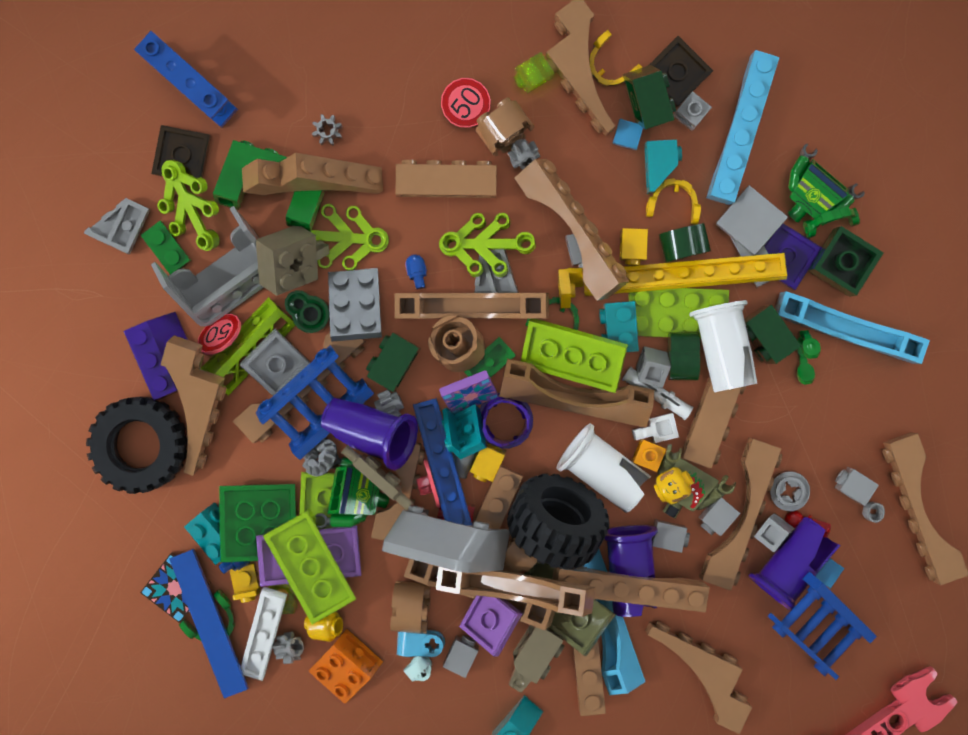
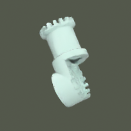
M415 656L403 671L412 682L425 681L431 675L432 661L429 657Z

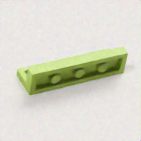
M268 297L241 326V330L233 344L225 350L214 354L203 365L201 370L222 377L233 373V379L227 386L223 384L226 387L225 394L229 396L249 375L247 371L239 366V360L243 356H248L256 348V342L260 338L267 337L273 331L274 324L280 317L287 323L277 331L285 337L295 327L293 319Z

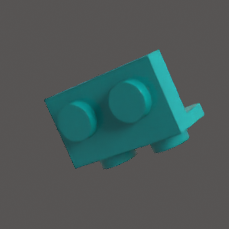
M635 301L603 304V309H599L600 324H605V334H601V337L628 344L626 352L639 351Z
M476 404L456 414H453L448 408L442 410V426L446 433L444 442L450 453L453 452L461 460L487 448L485 435L482 430L481 411Z
M213 503L192 519L184 528L211 561L217 565L220 562L219 507L216 503Z

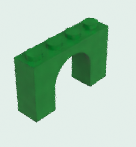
M233 140L213 191L214 201L217 204L230 208L234 206L239 210L245 195L243 193L242 168L256 159L281 162L287 157L279 155L278 152L270 148H265L264 150L257 148L248 141L238 142ZM326 190L294 191L286 214V225L290 227L302 226L311 232Z

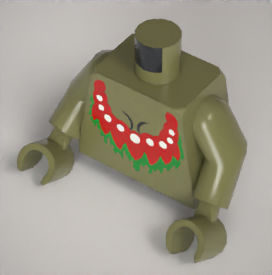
M672 444L667 446L666 455L658 469V475L673 467H678L682 472L688 471L694 484L690 485L691 495L676 504L667 503L663 512L676 519L683 506L692 512L702 510L714 504L725 494H730L734 491L736 482L730 486L725 484L728 480V475L723 476L720 484H718L719 480L681 458L682 448H679L677 453H672Z

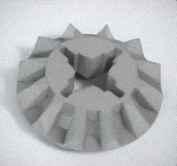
M324 438L303 457L305 462L302 466L306 469V473L317 477L330 470L337 455L335 443Z
M793 471L782 472L774 478V483L770 490L771 500L782 510H799L807 503L810 497L809 483L799 473ZM786 483L790 487H799L793 491L794 501L789 495H780L786 490Z

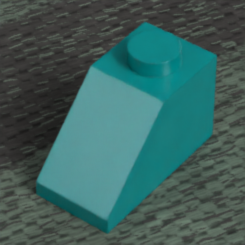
M677 140L647 141L644 144L647 194H652L678 166V161H682V147L677 146Z
M524 695L493 730L492 735H529L541 717L543 710Z

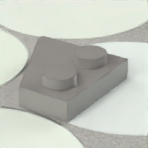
M125 198L116 205L114 210L102 216V219L91 228L88 227L84 234L130 254L151 209Z
M505 249L490 250L499 260L506 263L508 273L504 277L495 276L492 267L479 255L478 261L483 266V273L475 279V293H519ZM502 265L496 268L497 272H502L504 270V266Z

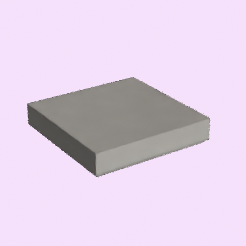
M749 185L717 221L716 225L754 256L787 220L788 216Z
M274 329L240 363V366L274 396L311 362L280 332Z

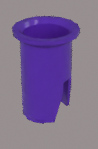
M498 397L483 403L480 407L483 423L482 430L486 442L500 448L510 449L520 445L529 437L533 428V414L526 402ZM499 403L515 405L520 411L522 418L525 419L521 433L518 436H514L513 439L500 440L495 438L489 426L486 425L489 410L492 407H496Z
M333 398L325 407L321 417V427L333 434V437L358 451L384 460L385 466L391 470L401 468L408 461L417 441L418 422L415 416L407 413L397 417L360 403Z
M804 517L759 573H750L748 576L768 595L791 611L795 607L796 600L808 587V584L803 580L805 575L810 572L816 577L841 545L831 541L829 538H824L825 529L812 519Z
M626 525L609 528L604 538L607 541L609 572L655 578L652 538L658 533L657 527ZM612 601L613 613L621 617L642 616L643 606L657 608L656 606Z

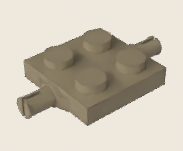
M349 445L343 449L341 453L353 462V466L388 497L396 500L405 510L410 507L413 501L402 493V487L399 485L401 480L391 471L388 473L384 472L380 468L382 464L372 455L368 457L365 454L359 455Z

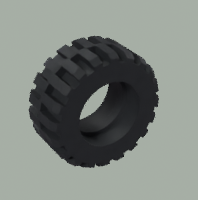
M150 397L121 399L106 406V410L99 412L95 417L96 423L91 424L88 430L92 433L91 438L86 439V446H90L91 451L87 453L88 461L93 460L95 466L92 467L94 473H100L102 476L101 481L106 485L112 484L114 490L119 492L124 490L129 494L152 491L174 479L175 474L180 472L184 466L182 462L187 458L186 444H188V436L185 437L184 433L186 426L184 422L180 423L178 419L179 414L175 410L171 411L169 405L164 402H158ZM133 421L149 424L159 438L160 450L158 457L151 465L145 468H133L126 464L120 457L117 449V438L123 426Z
M541 474L524 482L508 512L507 518L511 537L515 538V544L519 548H523L526 555L529 557L533 556L541 564L547 563L552 568L562 567L563 569L578 568L589 563L601 546L610 525L607 509L604 508L602 500L596 498V493L585 488V485L581 482L577 483L573 481V478L567 476L565 478L560 477L559 474H552L551 476Z

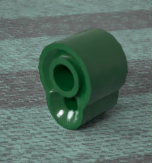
M704 223L659 234L666 263L711 251Z
M300 290L292 291L287 295L285 308L292 316L293 322L298 329L306 333L316 334L328 328L330 325L329 304L325 300Z
M669 332L667 353L671 368L667 376L668 380H698L700 374L699 333Z

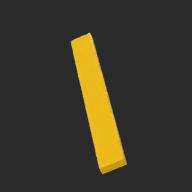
M785 253L624 266L629 282L614 294L786 280ZM584 283L585 296H593Z

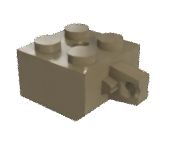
M292 226L256 239L259 284L277 296L318 280L317 260L329 255V245L321 240L316 241V235L302 226Z
M529 625L513 651L515 669L509 680V686L522 693L531 681L537 684L540 678L544 680L551 669V666H549L550 661L553 657L558 658L564 648L562 644L563 639L550 628L542 630Z

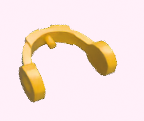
M608 30L601 34L593 45L595 47L589 59L592 76L604 86L618 85L625 82L623 77L616 80H608L601 77L605 73L603 68L598 73L595 70V56L604 43L612 36ZM638 64V65L635 66L631 71H634V70H637V69H640V68H643V67H642L640 64Z
M675 178L664 180L653 196H650L648 199L646 217H653L659 193L666 187L675 186L674 192H679V187H681L690 195L692 200L691 224L697 225L701 215V205L698 204L697 195L692 185L685 180H675Z

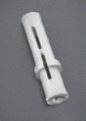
M631 366L622 378L623 381L630 385L655 390L654 400L660 403L663 409L668 408L684 420L688 418L694 408L676 397V393L673 391L668 392L664 388L639 382L637 371Z

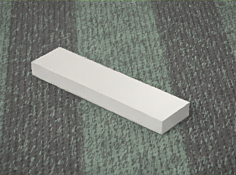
M263 587L261 590L241 664V669L245 676L263 681L288 594L267 587Z

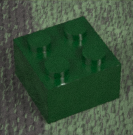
M649 65L623 74L636 123L644 129H648L675 120L673 113L676 112L673 98L668 97L666 88H669L670 84L666 73H662V70Z
M839 226L832 230L808 271L847 296H857L884 252L844 227Z
M772 305L762 306L744 319L749 341L756 348L753 352L761 363L765 361L766 364H777L801 347Z
M392 333L391 336L385 335L379 345V348L382 349L378 358L376 356L372 357L366 370L369 371L368 378L395 392L421 348L398 334Z

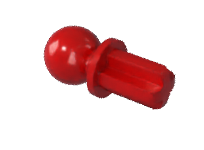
M790 511L786 514L785 521L793 528H796L804 516L799 511ZM809 515L808 518L825 529L823 537L827 538L831 531V524L813 519L812 515Z

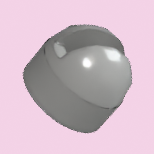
M868 502L866 506H863L862 514L868 521L877 523L884 518L885 509L882 504ZM871 509H875L876 514L870 513Z

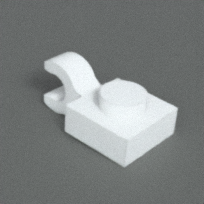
M673 413L649 418V426L632 430L634 440L652 437L653 443L679 437Z

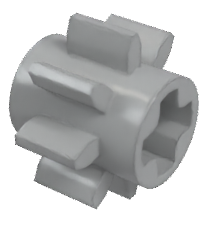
M321 114V120L318 123L313 122L317 131H314L312 135L313 137H321L319 140L321 145L325 141H329L333 146V140L336 137L342 138L341 134L338 133V129L343 126L341 123L334 124V115L330 119H326ZM325 125H329L330 128H333L330 130V135H326L324 132H322L325 130Z
M526 139L514 142L511 146V151L507 153L513 167L517 168L520 166L522 170L532 161L540 158L539 149L535 142L531 141L528 143Z
M387 389L377 394L379 400L374 402L376 409L397 417L401 416L399 410L404 409V405L397 391L390 393Z
M286 632L284 635L276 636L277 641L273 646L276 660L283 659V664H291L293 661L301 659L300 655L304 650L301 637H294L293 632Z

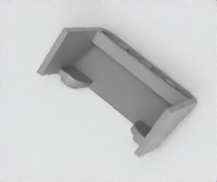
M234 206L230 210L239 226L232 231L230 240L235 248L200 273L194 275L189 269H179L168 276L156 262L151 264L163 289L200 326L213 324L264 288L259 284L256 239H259V237Z
M410 505L407 510H402L383 542L382 551L458 572H489L503 570L510 532L508 529H490L488 523L474 521L473 525H463L428 516L429 510Z

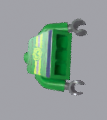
M805 144L801 149L800 156L791 169L788 188L791 191L790 198L796 203L789 210L788 215L798 223L807 213L816 219L825 212L842 207H850L854 200L863 197L865 194L862 191L856 195L854 188L858 184L847 188L813 159L818 150L816 148L812 154H808L806 152L808 144Z
M337 454L336 461L330 468L335 469L327 513L331 517H327L322 513L315 515V517L323 516L325 518L324 525H316V527L320 529L327 527V525L341 528L353 527L364 522L368 515H375L377 507L386 508L389 503V497L385 493L379 492L380 489L352 464L353 462L347 457L341 459Z

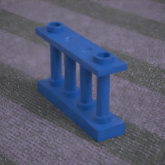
M152 31L134 49L221 128L238 110L222 93Z
M331 345L326 349L320 350L310 364L272 398L263 401L256 411V415L262 424L271 419L292 439L289 447L299 460L330 434V432L321 427L322 414L317 416L297 396L301 390L309 385L326 404L335 398L316 379L320 373L327 368L347 388V392L337 399L363 404L374 394L369 384L363 378L358 382H354L338 366L335 360L339 356ZM288 402L310 422V425L304 431L298 432L278 413Z
M808 572L803 578L810 586L807 589L808 593L782 621L777 619L772 613L768 617L775 623L772 628L783 638L788 635L817 662L814 667L822 675L826 676L829 673L837 680L839 676L830 668L856 639L860 640L863 637L871 644L877 636L824 583ZM822 598V606L796 634L792 633L789 630L791 625L816 599L819 601ZM836 611L837 614L834 616L836 619L808 648L803 641L829 613L833 614ZM849 624V632L821 660L817 653L843 626L846 627Z

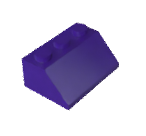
M172 312L125 330L124 334L153 400H161L177 393L178 390L166 367L161 366L166 343L175 335L188 340L177 313Z

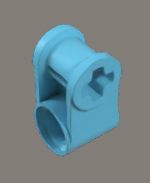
M427 630V634L398 632L397 655L436 657L445 646L444 635L436 630ZM432 638L435 639L437 644L435 649L429 643Z

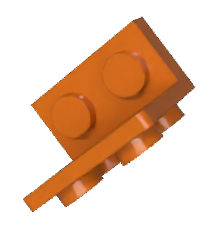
M346 628L331 648L310 668L309 672L343 703H347L373 677L383 661Z

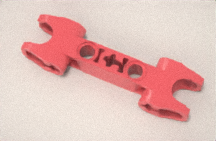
M929 666L907 675L895 683L890 690L896 700L846 735H872L871 732L875 730L876 735H900L913 724L919 732H926L939 724L958 702L951 694L944 695L935 700L927 699V687L938 675L935 669ZM893 715H898V721L894 724H889L890 718Z

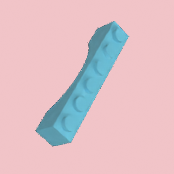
M755 50L750 55L732 124L713 174L707 199L727 205L735 203L780 57Z
M787 291L780 292L775 306V310L782 320L912 364H922L930 342L928 339L845 314Z
M600 549L584 567L607 572ZM598 600L613 612L612 601ZM615 615L601 635L603 645L601 672L609 695L628 694L646 682L624 618Z

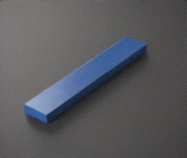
M437 398L413 404L444 520L463 525H472L453 454L445 446L446 433L442 426L443 419Z
M191 549L169 558L224 699L247 690L249 687L195 550Z

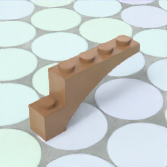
M573 0L555 13L554 20L556 22L554 25L562 36L566 34L567 37L546 52L547 60L545 63L552 73L557 72L563 79L560 81L563 88L568 93L572 92L578 99L575 102L583 113L588 112L593 120L590 122L598 133L603 132L606 136L614 130L615 125L605 111L597 94L589 63V26L595 15L584 0Z
M294 153L281 162L256 159L242 168L243 193L266 196L274 193L315 190L355 191L379 194L383 191L382 167L301 153Z
M174 335L166 343L161 366L166 367L183 404L188 435L187 458L183 473L193 476L199 468L203 469L207 459L204 451L206 446L209 447L213 438V432H210L211 426L216 424L220 410L217 409L219 401L223 400L226 392V387L223 386L225 377L199 369L204 359V354H201L203 345Z
M657 621L655 625L649 622L645 630L647 635L663 643L678 654L699 677L715 711L713 718L715 722L740 734L752 706L747 701L748 697L737 691L731 694L743 670L737 664L738 659L726 653L724 656H720L715 653L716 649L708 644L702 643L701 646L692 642L693 638L685 633L680 632L679 635L670 632L671 628L664 623Z

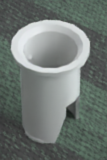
M747 300L715 305L689 313V316L694 317L698 322L714 392L757 384L753 355L742 311L744 306L748 304Z
M589 423L567 447L556 468L560 472L569 470L625 513L630 512L645 495L640 486L647 479H650L651 476L598 437L594 432L595 426Z

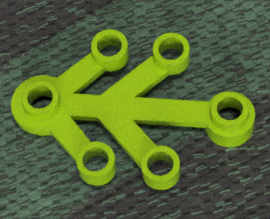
M168 160L162 165V176L166 181L164 199H160L157 204L159 211L163 214L172 212L175 209L173 201L175 190L178 194L175 221L169 224L170 233L173 236H179L186 232L185 219L187 213L198 234L196 238L197 246L205 251L217 248L220 242L218 234L212 229L206 230L196 207L200 208L206 217L217 215L219 212L218 204L215 201H208L195 195L207 190L206 180L187 174L184 165L179 161ZM184 184L189 185L193 193L188 192Z
M325 204L321 209V214L324 218L329 219L339 232L311 230V233L316 235V241L339 242L329 250V255L325 256L330 260L328 265L323 266L321 259L317 260L318 265L323 269L330 268L333 260L353 243L363 245L352 256L348 255L343 258L342 265L346 270H355L358 262L370 252H382L389 243L388 234L381 228H372L364 219L361 210L357 206L348 207L346 216L349 220L355 221L364 234L353 233L337 214V210L332 204ZM327 207L333 208L331 216H326L324 213ZM352 209H356L358 211V216L356 218H351L349 216V212ZM374 236H380L381 243L378 245H374L372 243V238ZM351 258L354 260V266L348 268L345 262Z
M475 213L471 216L470 221L457 233H445L439 241V247L446 256H457L467 267L472 277L482 275L483 266L479 261L473 260L464 249H474L492 267L495 276L504 277L508 273L506 263L499 260L489 249H517L522 254H529L534 251L536 241L529 232H521L515 239H490L500 229L505 230L510 226L511 221L506 213L497 214L495 220L475 239H466L475 229L481 230L486 225L483 214ZM477 218L482 219L480 224H474V221ZM501 218L507 219L505 224H499L498 222ZM450 242H456L454 248L448 247ZM524 242L531 243L528 248L522 247ZM475 265H478L479 270L477 272H472L471 268ZM498 266H504V270L502 272L496 271V268Z

